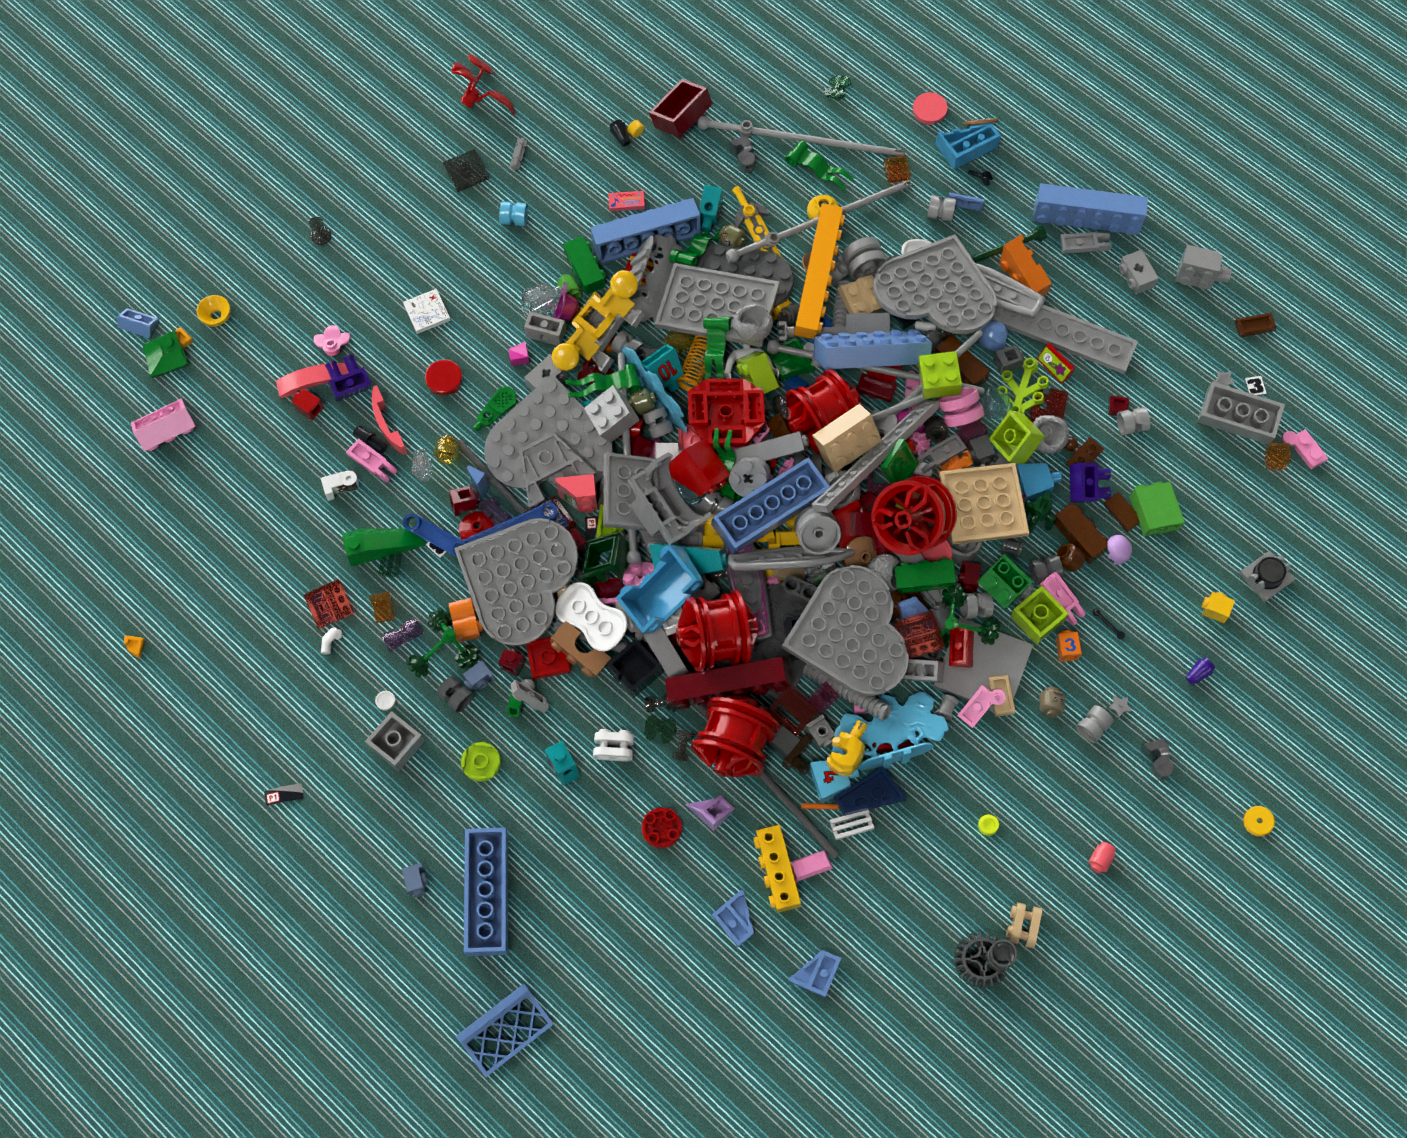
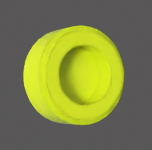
M990 814L982 816L978 822L979 831L986 836L995 834L999 828L997 818Z

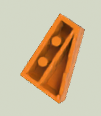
M1021 234L1004 244L999 262L1000 267L1004 272H1007L1010 278L1043 296L1049 292L1052 283L1040 264L1036 265L1031 256L1034 253L1031 249L1027 250L1022 242L1024 237Z

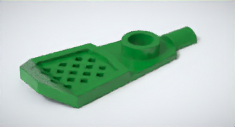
M509 386L499 388L477 416L478 422L472 428L478 432L483 426H489L515 406L516 392ZM490 414V417L485 418L484 415Z

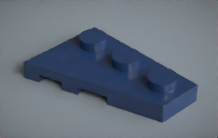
M881 767L833 797V801L843 815L846 816L906 801V797L885 768Z

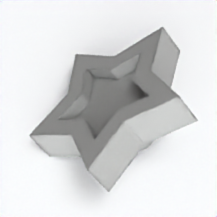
M1217 371L1218 378L1214 381L1215 383L1225 386L1235 384L1231 379V371L1226 373Z
M1113 696V704L1108 709L1114 711L1118 718L1122 713L1131 712L1127 705L1128 697L1120 699Z

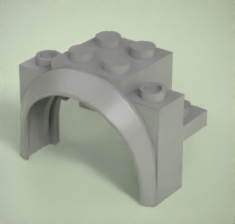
M668 452L652 461L645 470L629 478L627 482L637 496L630 506L652 537L661 532L667 543L672 545L695 533L712 516L711 512L705 515L695 513L681 498L670 475L669 463L673 455Z

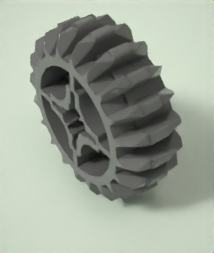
M982 932L977 933V938L973 933H970V940L964 937L962 939L964 944L958 943L957 947L961 951H954V955L960 957L953 960V963L960 964V966L955 968V971L959 972L962 970L963 973L959 978L963 979L966 976L968 978L966 980L967 985L974 981V988H977L979 983H981V988L985 989L987 982L989 987L992 988L994 987V981L999 984L1001 982L1000 977L1005 978L1007 974L1004 971H996L994 974L986 976L987 960L981 965L977 959L980 955L983 956V959H986L987 952L984 945L991 947L998 937L994 936L990 940V933L988 932L985 938H983ZM977 944L976 955L965 957L967 949ZM967 964L976 967L980 976L971 972Z

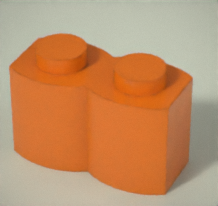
M468 598L448 603L457 641L460 643L481 638L480 632L483 631L480 621H477V612L472 599Z

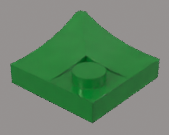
M176 331L167 333L142 345L151 378L189 366Z
M797 337L780 344L803 349ZM767 350L764 351L770 357L773 367L779 370V377L782 380L799 374L815 372L810 358L781 352L770 354Z

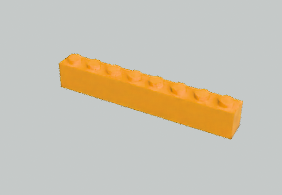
M824 203L821 205L794 331L795 336L814 339L817 333H821L823 322H819L820 317L824 318L826 307L823 306V301L827 302L829 291H826V287H830L832 276L829 275V272L834 271L836 262L832 258L833 255L837 256L839 245L835 244L836 240L840 241L842 230L838 229L839 225L843 226L844 223L843 207Z

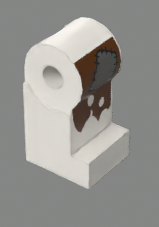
M344 471L321 478L328 501L335 499L334 494L344 491L353 492L359 486V481L353 471Z

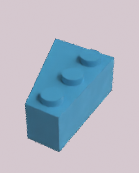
M992 123L970 126L969 129L959 130L958 128L952 132H937L935 145L953 170L998 148L1001 135Z

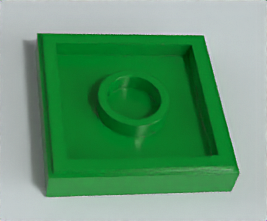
M899 438L880 468L890 484L910 478L919 463L905 439Z

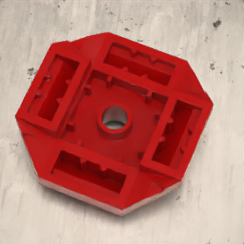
M745 379L703 380L696 387L688 390L689 428L701 440L706 439L711 447H714L715 428L719 429L720 447H724L728 430H732L731 447L747 446L765 426L763 390L755 387Z

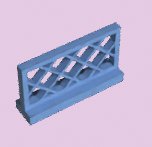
M523 984L455 1037L486 1078L554 1024L526 985ZM526 997H529L533 1002L532 1012L520 1011L521 1001ZM518 1004V1009H517V1010H511L513 1007H515V1006ZM535 1007L538 1009V1011H539L541 1014H539V1013H534ZM507 1012L517 1013L515 1026L503 1024L504 1014ZM519 1013L531 1015L530 1028L517 1026ZM534 1015L543 1016L548 1024L541 1029L532 1028ZM499 1018H501L500 1024H499V1023H494V1022L497 1021ZM490 1025L500 1026L498 1039L486 1037V1030ZM502 1026L515 1028L513 1041L500 1039ZM517 1028L529 1030V1036L525 1042L515 1041ZM532 1030H533V1031H538V1032H536L534 1035L531 1036V1031H532ZM484 1031L483 1037L477 1036ZM473 1038L483 1039L481 1052L472 1051L467 1043ZM485 1040L498 1041L496 1054L483 1053ZM500 1042L512 1043L511 1053L507 1056L498 1054ZM514 1044H521L514 1050ZM474 1054H479L480 1060ZM483 1055L495 1057L494 1066L488 1071L481 1064ZM497 1057H502L503 1059L497 1063Z

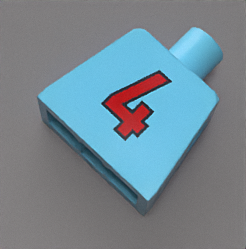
M826 760L811 762L809 766L821 803L832 799L851 787L849 779L859 777L858 768L851 776H839L827 767Z

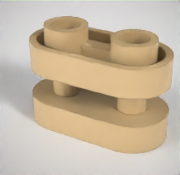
M1017 902L1016 906L1012 905L1010 918H1013L1012 926L1008 925L1006 937L1013 944H1018L1019 939L1026 940L1025 947L1034 949L1042 908L1033 906L1032 912L1025 911L1026 904ZM1023 919L1030 920L1027 932L1021 931Z

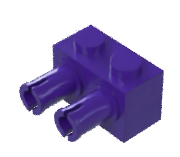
M349 354V359L347 356L342 358L349 372L345 375L341 374L336 360L331 361V364L330 362L325 364L331 377L329 386L336 402L371 389V382L365 368L358 367L354 354Z
M1098 463L1070 465V503H1090L1099 501V499H1109L1111 494H1106V492H1111V488L1098 487V480H1110L1111 475L1104 474L1111 473V470L1109 468H1098Z

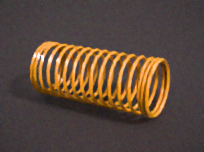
M695 335L693 344L682 366V370L686 374L683 373L684 377L681 376L677 379L679 386L687 391L694 387L687 386L681 380L690 385L697 386V382L700 383L704 377V363L698 362L693 358L704 362L703 359L695 355L705 357L696 351L705 354L706 352L698 348L707 350V345L700 342L707 341L697 338L707 337ZM692 362H696V363H698V364H701L703 367L698 366V365H696V364H694V363H692ZM690 365L696 366L702 370L695 369ZM690 369L696 370V371H698V372L701 373V374L695 373V372L691 371ZM688 372L693 373V374H696V375L699 376V377H695V376L689 374ZM687 376L693 377L698 381L688 378Z

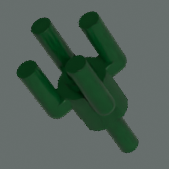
M1048 492L1038 497L1035 503L1031 500L1025 502V514L1028 516L1031 513L1032 516L1028 523L1029 534L1033 533L1038 521L1046 520L1044 528L1048 531L1054 525L1056 516L1050 513L1053 505L1051 495Z

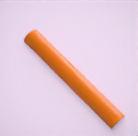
M801 803V809L840 810L836 804Z

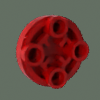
M438 360L427 368L425 381L433 394L448 395L457 393L462 383V372L455 362L451 360Z
M656 808L644 816L642 834L649 845L658 849H665L677 843L682 833V823L674 810Z

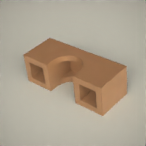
M565 621L549 641L552 643L551 647L559 653L562 651L571 664L579 665L582 668L581 672L589 678L592 676L595 679L606 663L610 661L611 657L604 651H598L594 648L588 653L579 652L575 646V641L581 632Z

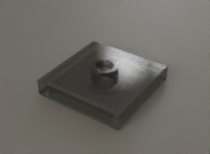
M475 149L443 162V166L457 192L490 179Z

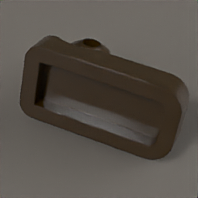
M806 734L782 762V767L787 771L792 766L799 774H807L809 766L799 758L813 742V738L809 734Z

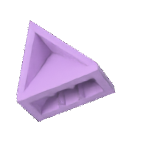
M721 795L715 799L685 804L713 831L735 810Z

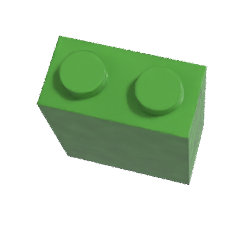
M1159 481L1150 486L1139 485L1130 494L1129 497L1140 521L1139 525L1143 537L1177 531L1185 523L1171 482L1163 483Z

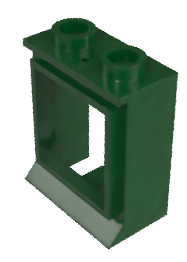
M618 531L587 541L588 548L583 574L579 575L585 583L593 588L596 577L601 582H607L608 574L606 572L612 571L619 579H623L629 542ZM612 550L610 562L598 565L600 553Z

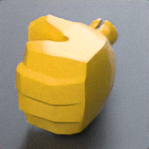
M856 721L850 734L840 732L839 737H834L832 740V746L840 748L847 753L842 755L831 752L826 760L827 767L839 776H851L863 760L865 745L860 739L868 726L865 723L861 726L862 721Z

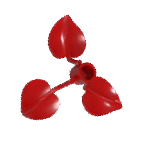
M472 54L468 55V59L480 68L477 77L461 63L455 62L453 64L451 73L459 74L470 80L466 92L460 99L464 105L472 108L476 101L480 103L483 98L491 95L505 105L513 115L515 114L513 104L501 93L489 90L482 96H479L480 92L475 87L484 71L488 74L493 73L492 68L487 63Z

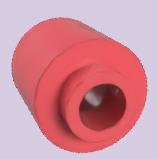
M1101 842L1100 845H1097L1088 861L1091 866L1090 868L1099 874L1107 872L1116 855L1115 847L1107 842Z

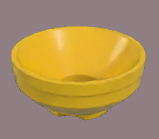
M817 195L808 204V217L810 220L819 217L820 202L825 201L829 205L839 206L838 202L829 195Z
M207 296L197 306L198 318L207 326L215 327L222 325L230 317V305L222 296ZM214 312H220V313H221V317H220V318H218V319H212V318H211V316H212V314H213Z

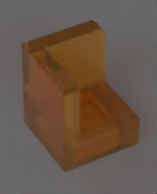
M1270 443L1265 451L1266 469L1285 470L1291 462L1290 443Z
M390 593L370 595L376 623L395 620Z

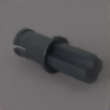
M360 425L354 429L353 435L362 440L366 445L373 447L380 453L387 449V445L378 439L376 434L368 432Z

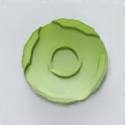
M486 742L472 744L468 749L466 748L461 757V767L465 775L477 782H485L492 779L499 772L501 766V757L497 749Z

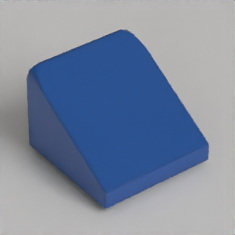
M797 375L790 377L784 383V389L787 391L795 390L798 387L807 388L809 386V383Z

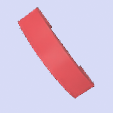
M337 363L342 375L349 373L345 363ZM325 364L297 370L276 380L279 397L292 396L298 392L297 390L329 383L331 377Z
M377 385L373 386L372 407L378 426L388 443L399 453L406 455L407 451L398 431L390 433L381 414V411L386 409V405Z

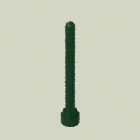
M1042 225L1034 228L1031 234L1023 236L1024 240L1022 242L1025 244L1032 240L1040 242L1047 239L1045 228ZM1004 244L974 255L971 258L976 263L1002 253Z

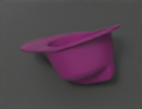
M564 282L553 318L572 321L578 312V301L566 293L567 284Z

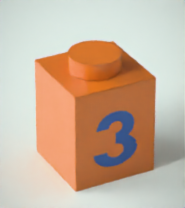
M1071 630L1060 632L1055 639L1059 662L1079 660L1082 652L1078 632H1072Z

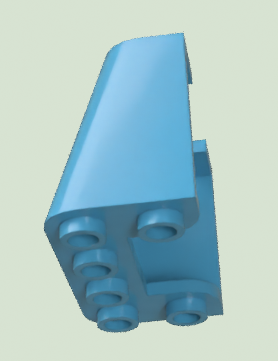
M670 544L663 547L659 555L661 561L656 565V569L652 573L647 574L639 586H624L616 597L642 633L650 634L660 628L685 603L686 597L692 596L704 583L683 547Z

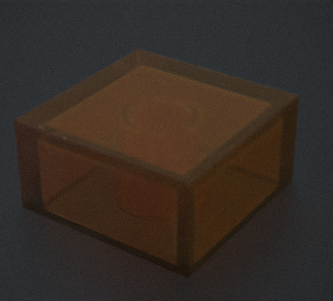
M906 155L884 159L883 166L888 183L910 180L911 173Z

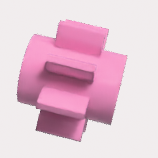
M912 433L913 437L908 438L912 440L916 448L912 453L922 455L925 453V450L930 448L931 440L926 437V433Z

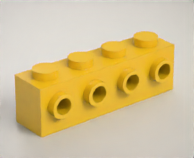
M780 825L756 830V837H753L755 848L760 849L761 856L758 857L760 868H765L766 876H763L766 889L770 888L772 896H768L771 908H775L776 913L799 908L801 902Z

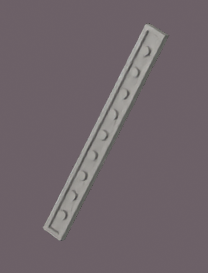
M925 400L920 402L881 439V443L870 449L811 504L813 510L824 513L832 511L861 481L879 467V464L887 458L899 438L906 440L929 417L933 416L934 412L940 408L938 401Z

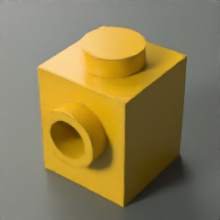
M1212 592L1209 597H1205L1201 607L1204 610L1202 615L1225 623L1230 616L1235 600L1226 597L1223 593Z

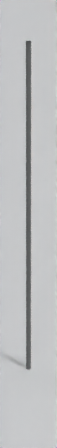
M461 439L458 440L456 445L480 471L485 473V477L520 515L527 512ZM577 566L575 576L581 582L585 583V581L579 576L582 575L583 572ZM642 639L640 643L659 662L654 652L649 649L648 643ZM693 704L697 708V710L708 720V718L706 717L707 708L705 706H698V704ZM764 771L762 775H759V778L831 857L836 859L840 853Z

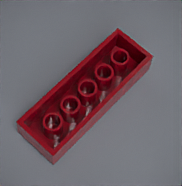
M783 657L665 678L668 702L678 707L679 710L690 708V705L693 704L705 706L712 697H748V694L753 693L757 696L765 695L769 690H775V692L786 691L787 687H791L788 663Z

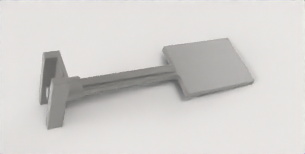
M890 313L846 314L845 327H822L821 333L816 335L823 333L838 335L841 332L856 334V332L873 333L874 331L887 333L890 332ZM779 321L775 324V328H780L778 330L780 336L775 339L779 343L786 341L787 337L795 336L794 326H787L786 321Z

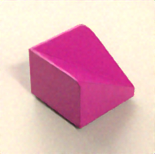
M522 342L509 349L511 366L530 363L526 342Z

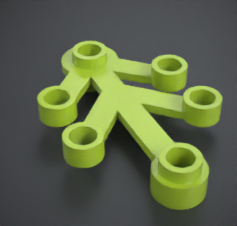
M1030 357L1023 362L1024 374L1020 386L1014 381L1011 371L1006 370L1002 373L1003 382L1008 384L1016 396L1015 402H1013L1008 396V390L1005 386L997 388V396L1008 407L1006 415L1009 410H1018V412L1025 414L1026 410L1044 402L1043 393L1037 391L1049 386V380L1046 376L1039 377L1037 383L1028 387L1031 374L1038 371L1036 359ZM1033 394V399L1023 403L1024 398Z

